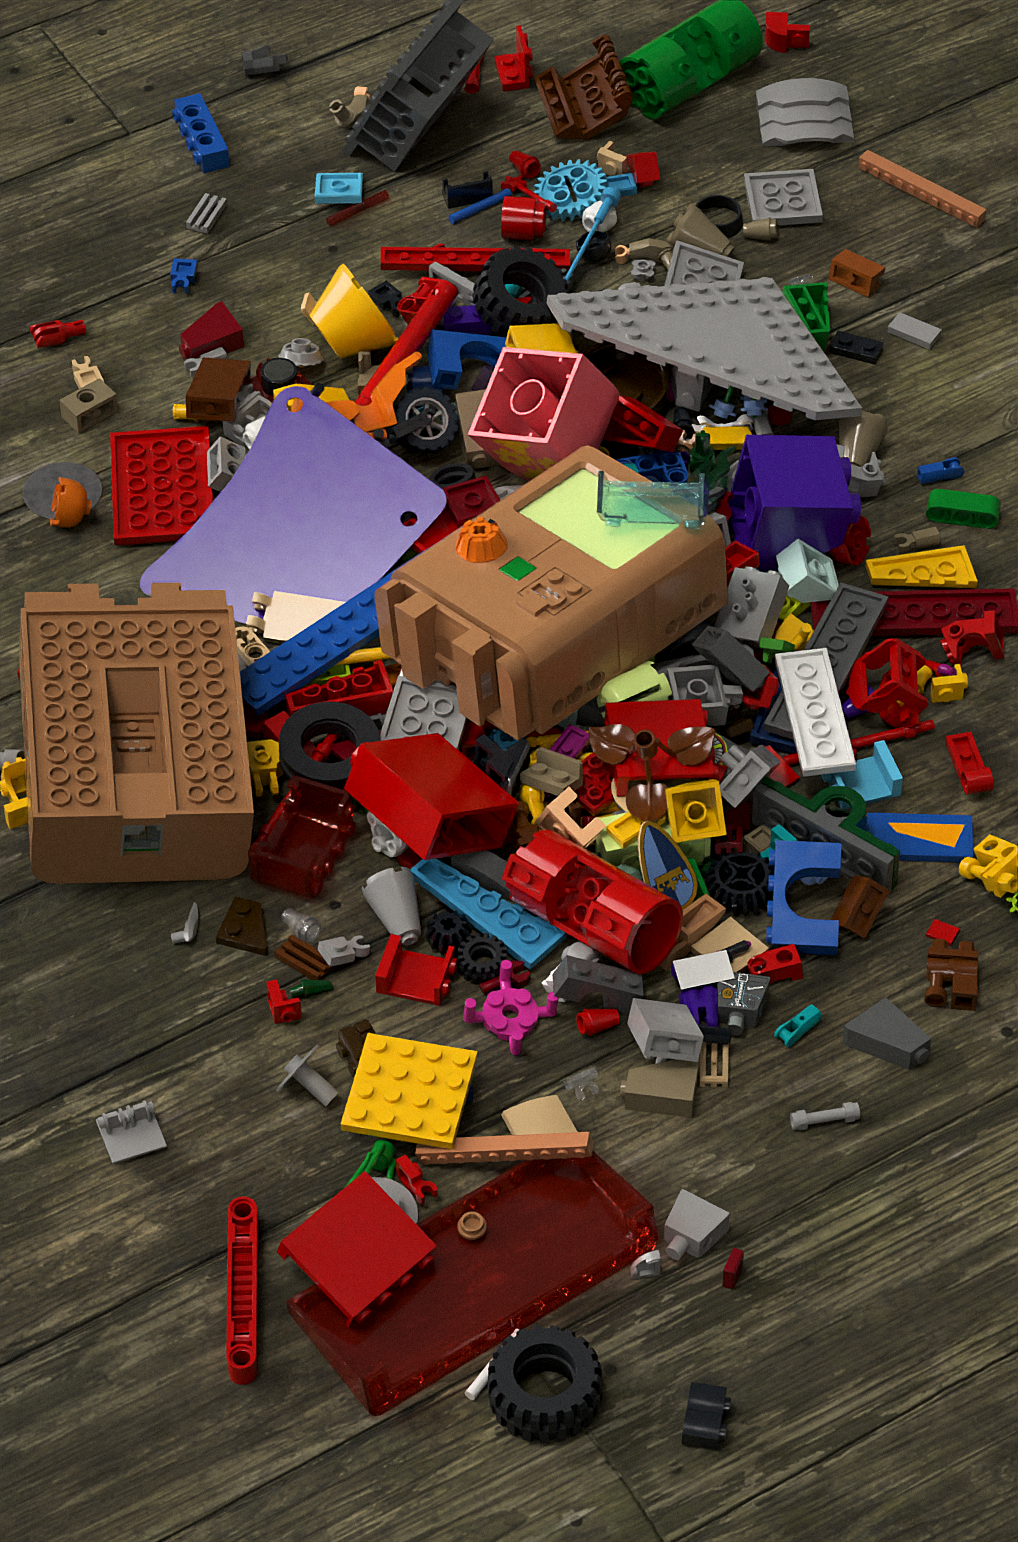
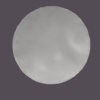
M71 462L54 463L38 469L27 479L23 488V498L28 508L34 513L49 519H55L56 512L51 511L56 484H60L59 477L72 479L83 485L87 491V500H91V509L98 503L102 494V484L97 474L86 466Z

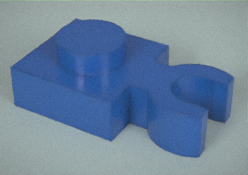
M174 258L170 273L172 293H176L178 287H184L185 294L189 293V283L195 282L198 268L197 260Z

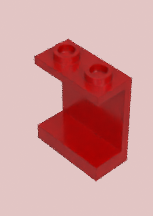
M391 934L375 975L376 993L440 1006L443 996H448L451 987L450 976L451 974L455 975L458 968V959L455 958L454 947H448L445 958L402 950L401 936Z

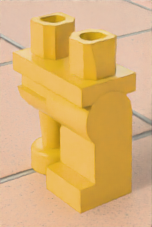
M989 834L974 848L977 859L965 857L960 862L959 874L962 877L970 880L976 877L981 879L988 892L994 891L995 896L1001 898L1006 892L1014 893L1018 890V846ZM989 845L992 848V850H985L986 847H988Z

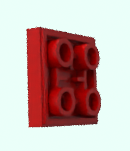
M592 752L581 761L583 763V785L574 792L577 794V803H580L593 816H597L615 801L611 790L613 772L611 765L600 761Z

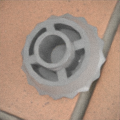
M304 338L293 339L291 343L285 344L278 355V358H286L293 361L296 367L299 368L310 365L315 366V364H321V361H324V356L321 355L319 347Z

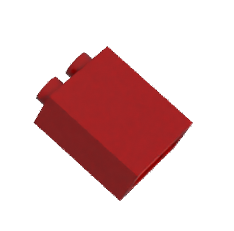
M439 733L361 743L351 756L350 765L352 768L344 787L348 793L423 860L502 848L519 805L516 799Z

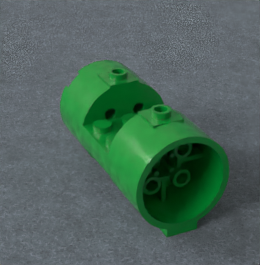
M717 0L622 58L620 63L626 77V82H628L633 95L631 107L637 106L643 111L642 115L644 117L656 119L757 57L763 47V37L759 23L751 10L740 0Z

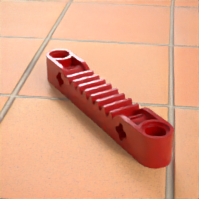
M244 1196L232 1200L228 1207L226 1358L229 1378L232 1382L239 1385L253 1382L258 1374L259 1221L255 1201Z

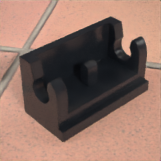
M488 171L483 172V180L451 186L448 185V179L442 180V195L448 209L475 204L492 196L493 181L491 177H488Z

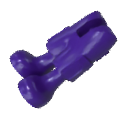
M672 964L671 975L679 983L674 964ZM714 983L701 985V990H697L696 987L686 988L679 994L680 1004L687 1005L698 1025L700 1023L699 1016L704 1015L706 1026L718 1027L717 988L713 987Z

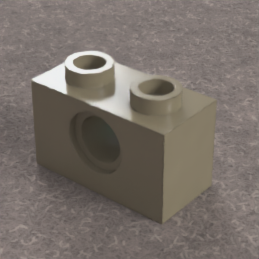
M100 378L59 400L62 418L78 433L118 412L116 393Z

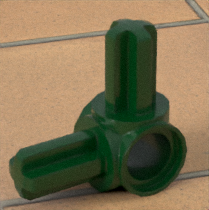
M704 430L696 434L695 446L690 449L689 471L695 475L694 484L697 486L700 483L709 485V475L714 472L715 450L710 446V434L705 433Z

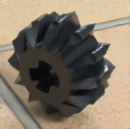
M445 909L442 915L434 913L433 919H429L426 924L427 931L425 932L427 942L430 943L432 950L439 949L442 955L448 950L449 946L454 947V952L458 950L461 942H466V938L471 936L472 926L465 914L459 915L457 910L448 913Z

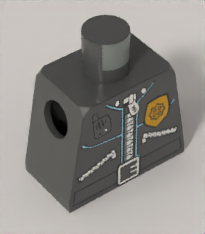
M733 972L734 979L717 982L719 1022L727 1024V1028L731 1030L732 1035L742 1034L744 1026H757L769 997L770 977Z

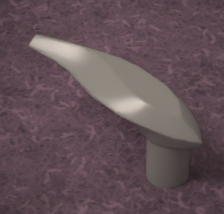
M195 902L185 923L184 931L171 933L173 944L185 941L190 942L194 939L198 929V907Z

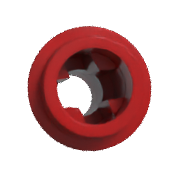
M517 150L513 151L509 156V161L523 177L534 178L539 174L541 164L538 158Z
M583 1009L582 1012L577 1013L576 1022L578 1030L582 1035L587 1034L591 1036L619 1025L620 1017L617 1009Z

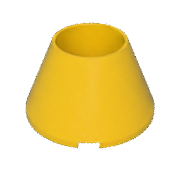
M344 264L340 265L309 317L340 359L358 355V352H370L393 346L398 337L396 338L395 332Z

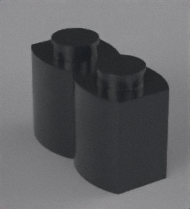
M691 1382L681 1444L717 1450L719 1441L725 1442L727 1424L722 1423L723 1415L729 1416L732 1398L726 1397L727 1387Z

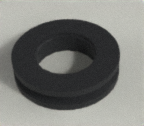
M320 702L299 709L286 720L279 735V760L284 774L296 786L311 793L321 795L347 793L344 787L352 768L350 765L351 756L336 763H321L311 759L304 753L303 747L313 737L330 733L347 737L357 748L361 743L380 741L377 726L366 713L345 703Z

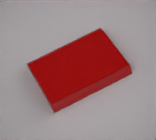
M934 919L926 933V937L945 939L948 941V945L951 946L960 928Z

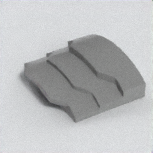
M799 78L776 82L756 91V107L763 147L783 146L806 141L854 142L847 86L825 79Z

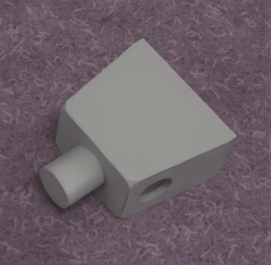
M682 1189L664 1226V1240L669 1243L665 1249L666 1254L674 1260H680L685 1252L696 1258L703 1256L729 1230L730 1213Z

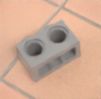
M219 437L207 451L208 487L219 492L225 488L246 457L245 447L223 437Z

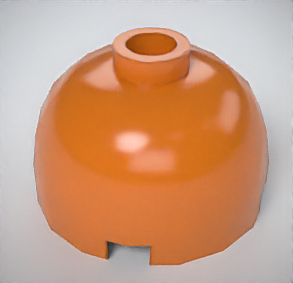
M59 477L60 484H56L51 511H55L56 514L55 519L50 518V525L70 528L78 525L82 521L84 514L89 515L91 500H87V491L78 481Z

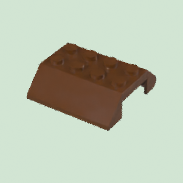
M607 34L601 35L592 41L598 54L569 73L561 76L555 67L552 66L534 78L557 138L588 140L624 118L628 113L633 95L628 82H626V77L617 53H615L611 37Z

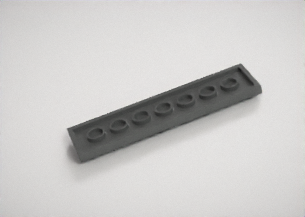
M840 582L804 649L827 648L839 696L851 675L855 661L860 658L889 600V596ZM781 691L764 722V731L794 740L783 691Z

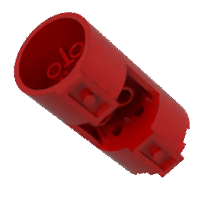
M550 829L534 833L532 835L533 840L525 848L520 846L515 854H510L501 879L506 881L505 886L510 889L509 899L630 971L636 974L651 972L668 957L674 948L682 928L683 911L679 902Z

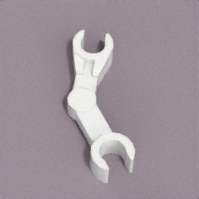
M743 414L738 417L737 421L727 424H716L705 416H698L697 419L701 425L692 424L696 433H700L703 427L748 426L750 431L753 429L751 425L753 420L747 414Z

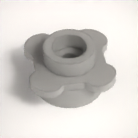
M642 259L632 262L633 270H631V275L635 279L648 281L654 276V261Z

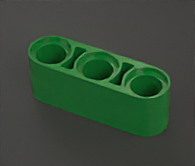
M935 489L930 492L928 497L926 517L937 523L991 529L998 524L1001 501L992 495Z

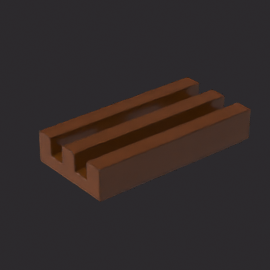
M292 934L288 937V942L284 941L281 944V949L277 948L274 951L275 958L312 980H321L334 967L328 965L316 948ZM287 952H289V953L293 954L294 956L298 957V958L300 959V961L297 960V959H295L294 957L290 956L289 954H287ZM307 965H311V966L315 967L316 969H318V970H320V971L317 972L316 970L312 969L311 967H309V966H307Z

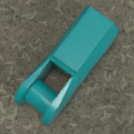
M810 1004L791 1020L780 1025L775 1031L774 1037L785 1041L784 1044L788 1048L793 1046L807 1031L822 1020L820 1010Z

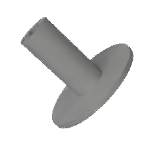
M318 1044L303 1059L297 1054L286 1065L284 1069L289 1075L276 1091L279 1092L292 1078H295L326 1107L339 1092L306 1063L320 1047Z

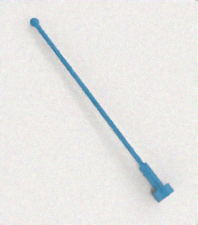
M606 187L600 197L603 203L594 218L595 223L565 276L567 283L598 225L603 223L611 206L616 207L618 205L621 193L613 187Z

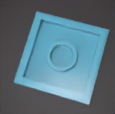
M318 173L316 175L315 204L362 203L363 173Z

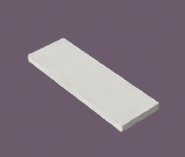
M827 648L775 654L777 671L803 777L856 770V762Z

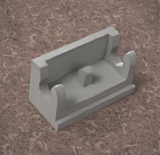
M254 391L236 406L235 422L223 421L224 435L245 447L243 433H245L246 425L261 417H266L272 403Z

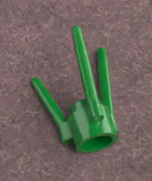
M385 1140L376 1141L371 1152L367 1153L365 1160L347 1185L364 1171L370 1174L373 1168L384 1170L387 1167V1179L393 1180L396 1159L393 1158L396 1150L395 1147Z

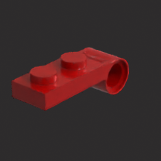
M972 732L946 736L945 744L964 793L969 795L993 790L994 781L991 769L984 766Z

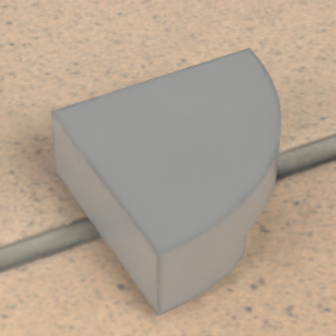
M659 1250L646 1253L633 1262L630 1267L632 1279L660 1275L661 1257Z

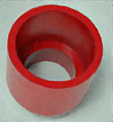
M505 196L501 219L502 238L534 241L535 237L544 238L547 214L546 202H538L537 198Z

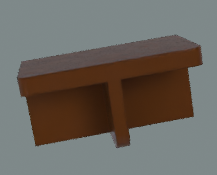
M854 875L830 920H839L840 927L865 939L890 890L868 877Z

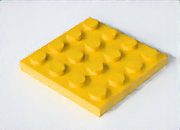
M367 1033L342 1117L341 1131L453 1149L478 1059L477 1051Z

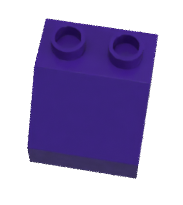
M746 435L731 488L734 497L729 501L728 505L732 509L733 514L729 520L734 541L736 540L759 552L760 565L755 569L760 572L768 573L770 570L778 572L779 566L776 555L797 539H800L822 554L842 545L848 524H857L859 522L861 514L860 496L858 493H849L848 490L851 481L850 459L839 456L834 436Z

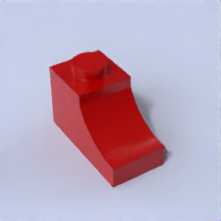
M656 152L625 155L635 183H640V187L654 185V180H660Z

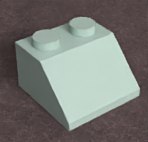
M800 539L795 540L776 555L779 566L778 572L782 574V578L790 585L787 592L788 597H793L801 603L832 599L839 586L832 559Z

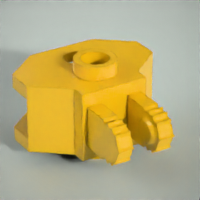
M272 739L247 742L251 787H254L255 796H262L263 786L270 785L272 795H278L277 779L284 774L279 760V742Z

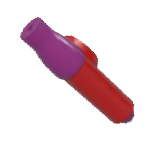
M925 660V666L929 667L932 672H935L937 677L957 674V670L947 664Z

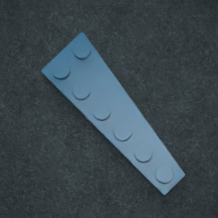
M422 859L411 868L417 883L453 911L457 910L459 915L465 914L468 922L483 934L488 933L490 939L493 935L497 936L498 941L502 940L504 942L507 952L518 961H523L524 966L529 970L566 939V932L538 916L534 917L525 912L524 908L516 903L513 905L501 898V894L494 890L489 892L480 887L479 882L462 875L458 870L438 859Z

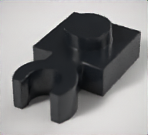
M387 280L368 291L369 297L382 310L389 307L392 315L400 316L397 304L403 299L402 293Z

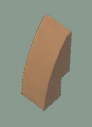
M704 894L682 910L683 923L678 940L668 957L659 965L664 970H670L673 961L683 959L691 952V945L708 934L725 913L726 908L709 895Z

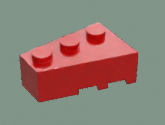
M620 395L603 440L673 452L684 430L638 400Z

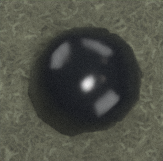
M595 231L581 258L588 262H598L605 259L611 250V240L608 232ZM589 232L581 235L576 240L577 252L581 249Z

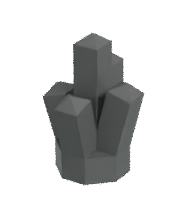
M267 44L251 51L241 52L245 75L279 71L281 68L279 64L287 63L289 57L285 53L266 55L271 50V47Z

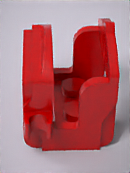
M898 638L887 639L855 661L846 694L850 696L852 704L858 710L863 711L865 709L871 713H879L880 717L893 727H901V724L909 722L910 728L919 723L921 711L928 706V699L918 693L917 671L925 665V657ZM890 661L891 669L883 675L879 688L868 696L866 668L876 670ZM897 701H901L904 705L899 707Z

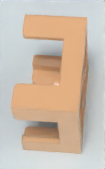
M568 787L546 806L534 823L541 830H553L586 849L595 841V837L604 830L606 825L598 817H595L588 825L581 829L565 812V808L577 798V794Z

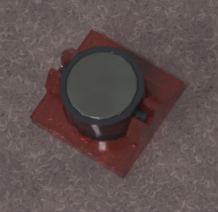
M267 358L264 364L260 362L256 369V376L246 381V385L252 384L253 390L256 392L260 391L261 396L271 403L274 401V389L293 384L314 385L297 371L293 361L286 358Z

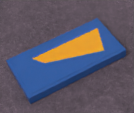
M867 813L866 831L900 850L899 861L961 862L965 857L973 858L972 815Z

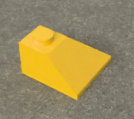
M710 779L690 782L665 789L671 836L676 843L726 835L718 780Z

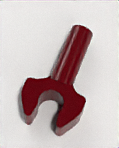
M511 961V984L521 989L530 981V971L517 975L516 973L524 970V962ZM499 976L479 984L481 992L485 994L500 988Z

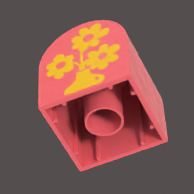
M503 347L468 435L502 467L524 480L531 481L582 446L589 445L599 450L620 395L617 388L583 354Z

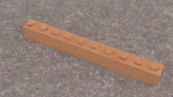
M869 150L859 157V169L976 228L986 221L987 209Z
M590 1132L455 1138L453 1149L417 1144L415 1155L419 1164L424 1165L584 1158L592 1156L594 1142Z

